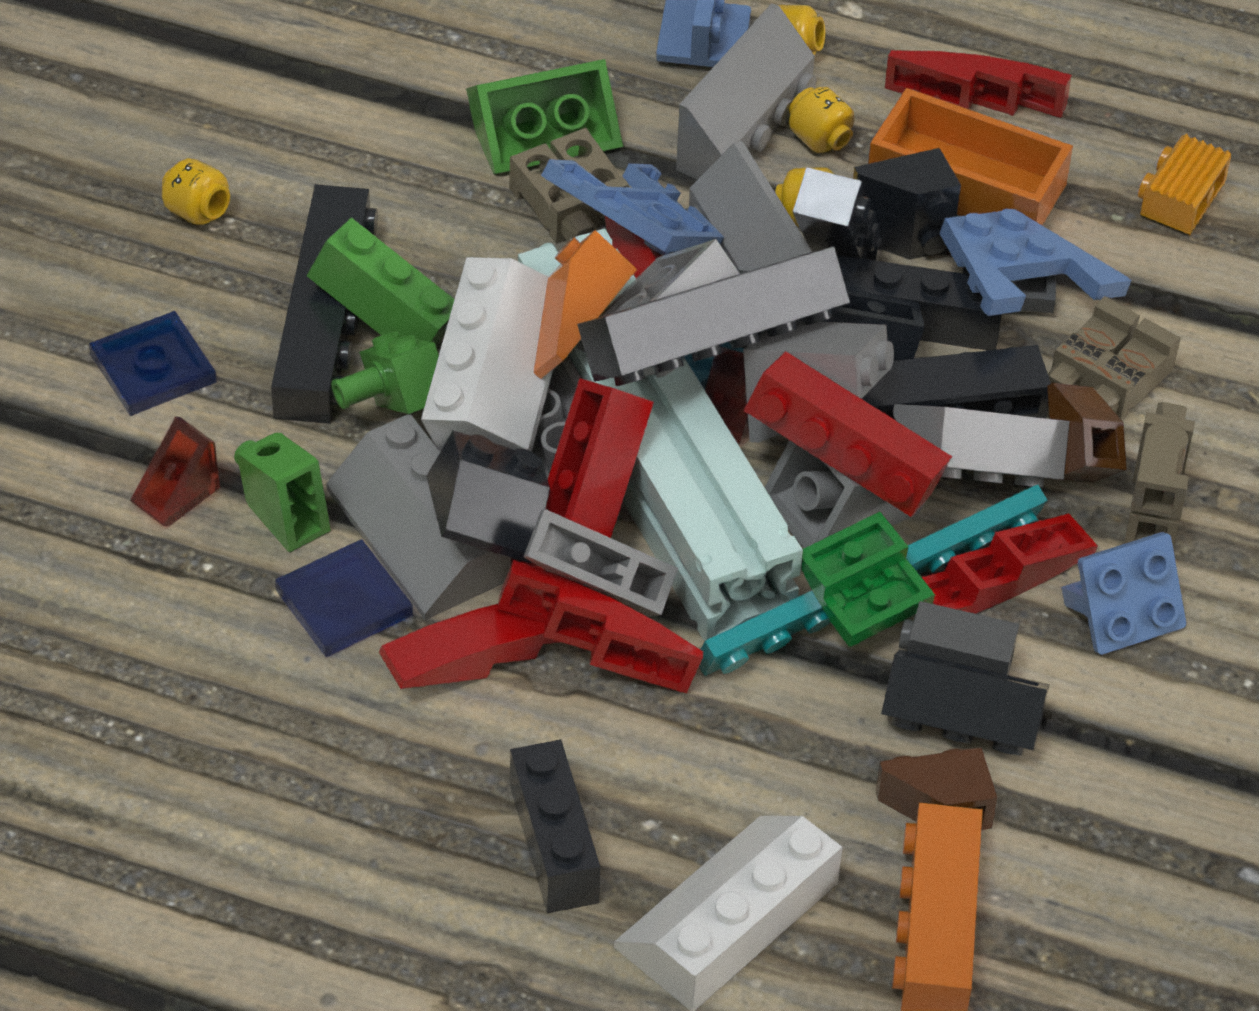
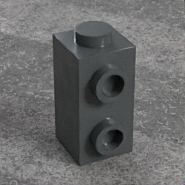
M920 601L915 619L904 620L898 648L1009 675L1019 624Z

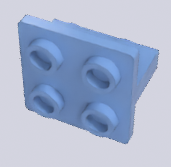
M666 0L656 60L676 64L714 67L748 30L751 7L725 3V0Z
M1165 532L1080 558L1078 560V569L1081 581L1061 587L1064 605L1084 614L1088 618L1093 649L1101 655L1182 629L1186 626L1172 539Z

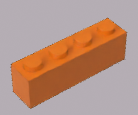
M919 803L916 823L906 822L903 854L912 855V867L902 866L899 898L909 899L908 911H899L896 943L906 944L905 957L895 956L892 989L902 990L901 1011H968L972 990L982 809Z

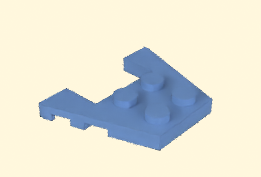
M549 159L541 174L546 180L644 239L645 244L649 248L660 254L667 255L670 252L680 251L717 239L719 244H721L724 236L695 207L690 206L687 211L678 203L677 200L681 193L672 184H667L666 188H664L658 182L662 173L653 165L628 164L623 177L632 188L608 187L572 160Z
M1003 209L998 212L982 214L969 213L966 216L945 218L940 231V236L957 266H965L970 276L967 284L973 293L980 292L983 299L980 307L987 316L1021 311L1026 295L1011 282L1015 280L1066 274L1093 300H1101L1104 296L1108 298L1126 296L1131 280L1124 274L1015 209Z

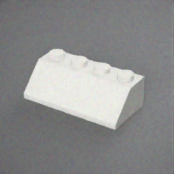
M466 257L421 418L439 451L442 450L452 430L470 436L474 434L482 435L495 444L514 450L522 448L532 452L553 371L551 370L541 379L533 373L549 277L512 258Z
M759 816L614 941V948L690 1011H695L838 884L843 847L804 816Z

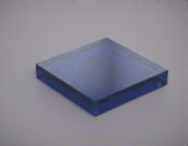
M176 311L89 343L91 357L129 416L217 383L215 369Z
M362 539L275 579L277 593L325 657L413 616V604Z

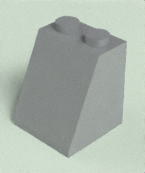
M795 321L796 330L769 337L766 329L759 335V342L750 344L743 349L747 403L763 372L785 351L861 399L891 369L894 359L893 344L887 341L886 325L817 322L806 325L805 321ZM748 414L750 442L759 443L779 435V433Z
M790 440L764 487L787 523L788 530L795 536L803 548L877 512H881L892 526L910 518V516ZM924 502V503L921 505V507L914 513L913 516H915V515H917V514L920 513V511H921L923 505L925 504V502Z

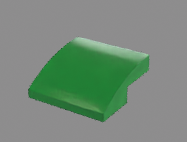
M877 512L803 548L801 570L822 609L849 648L915 615L920 601L933 604L935 597L933 591L906 559L908 545L881 512Z

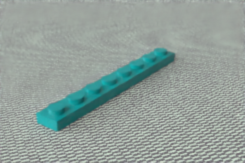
M1037 484L909 544L906 559L919 575L928 570L932 574L943 572L952 556L989 547L995 532L1038 522L1039 520L1036 516L1048 500ZM811 590L705 640L700 648L703 651V659L699 668L704 676L721 669L723 674L730 673L743 666L749 660V655L761 649H764L766 654L772 653L788 644L792 640L791 635L804 629L809 634L826 627L831 621Z

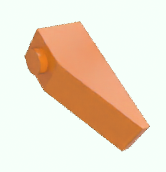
M596 230L581 242L573 237L555 256L560 265L547 281L533 372L540 379L559 365L580 341L581 336L577 324L598 318L637 270Z

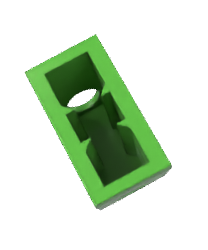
M273 433L257 442L254 440L245 441L236 449L234 460L239 465L248 506L289 553L331 531L319 461L313 455L282 433Z

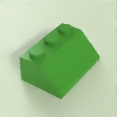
M605 59L466 88L475 133L493 174L510 171L511 156L544 143L550 148L552 140L583 128H587L603 151L623 147ZM579 146L570 147L566 151L567 154L571 157L578 156ZM540 161L531 162L527 167L539 165Z
M350 218L325 242L307 274L308 278L380 335L391 332H399L400 336L416 335L417 339L434 342L435 345L443 339L454 298L353 218Z

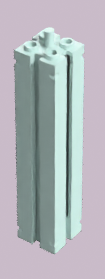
M606 229L598 230L597 232L612 245V239ZM587 233V234H584V235H579V236H576L575 238H576L579 242H581V241L584 240L590 233ZM545 243L539 248L518 254V262L548 277L560 265L555 259L558 250L553 243ZM634 275L631 276L610 304L636 279ZM575 346L568 354L582 379L594 382L586 353ZM682 356L684 366L676 368L660 378L653 374L646 376L644 379L621 386L615 385L614 378L596 381L595 383L654 402L623 502L654 556L678 568L672 587L691 620L697 622V630L705 641L797 598L799 588L793 578L800 576L803 549L795 536H791L788 533L787 523L686 359Z

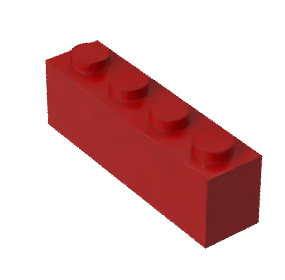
M786 351L763 372L743 410L910 517L914 515L932 494L953 457Z
M579 378L548 476L550 490L546 510L611 538L654 404L653 401ZM521 561V563H524V564H527V565H530V566H533V567H536V568L545 570V569L541 568L540 566L536 565V564L533 563V562L530 564V563Z

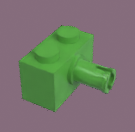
M399 332L378 336L372 340L373 347L359 352L365 370L341 379H335L331 383L335 399L342 409L349 408L353 404L374 397L376 406L411 414L425 407L439 357L434 342L417 339L416 335L400 336Z

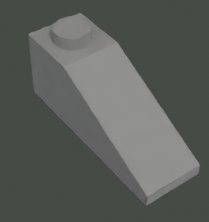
M546 509L540 511L524 558L546 571L611 597L647 617L662 615L678 570L675 566Z

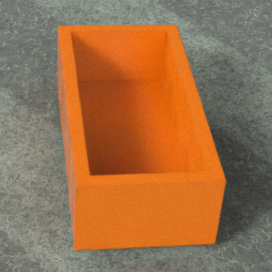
M906 88L871 141L868 164L940 148L961 184L957 215L966 216L969 213L982 214L998 212L1003 209H1015L1043 226L1067 185L1073 145Z

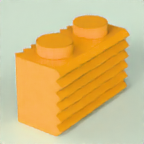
M1188 134L1182 135L1174 148L1166 146L1159 157L1156 174L1148 172L1140 185L1138 198L1143 199L1140 215L1191 235L1193 229L1195 230L1196 225L1202 219L1204 213H1206L1207 208L1210 207L1211 202L1213 203L1214 198L1225 184L1231 159L1229 150L1223 151L1221 147L1215 148L1212 143L1207 145L1204 140L1198 142L1196 137L1190 138Z

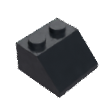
M940 148L854 167L853 179L862 181L867 197L871 199L870 205L872 210L875 211L876 221L880 224V235L884 236L883 251L908 260L949 251L940 236V231L945 218L957 217L961 184Z
M452 430L426 476L441 537L531 564L532 562L524 558L540 511L546 509L550 490L542 459L526 449L519 448L514 450L495 444L482 435L474 434L470 436Z

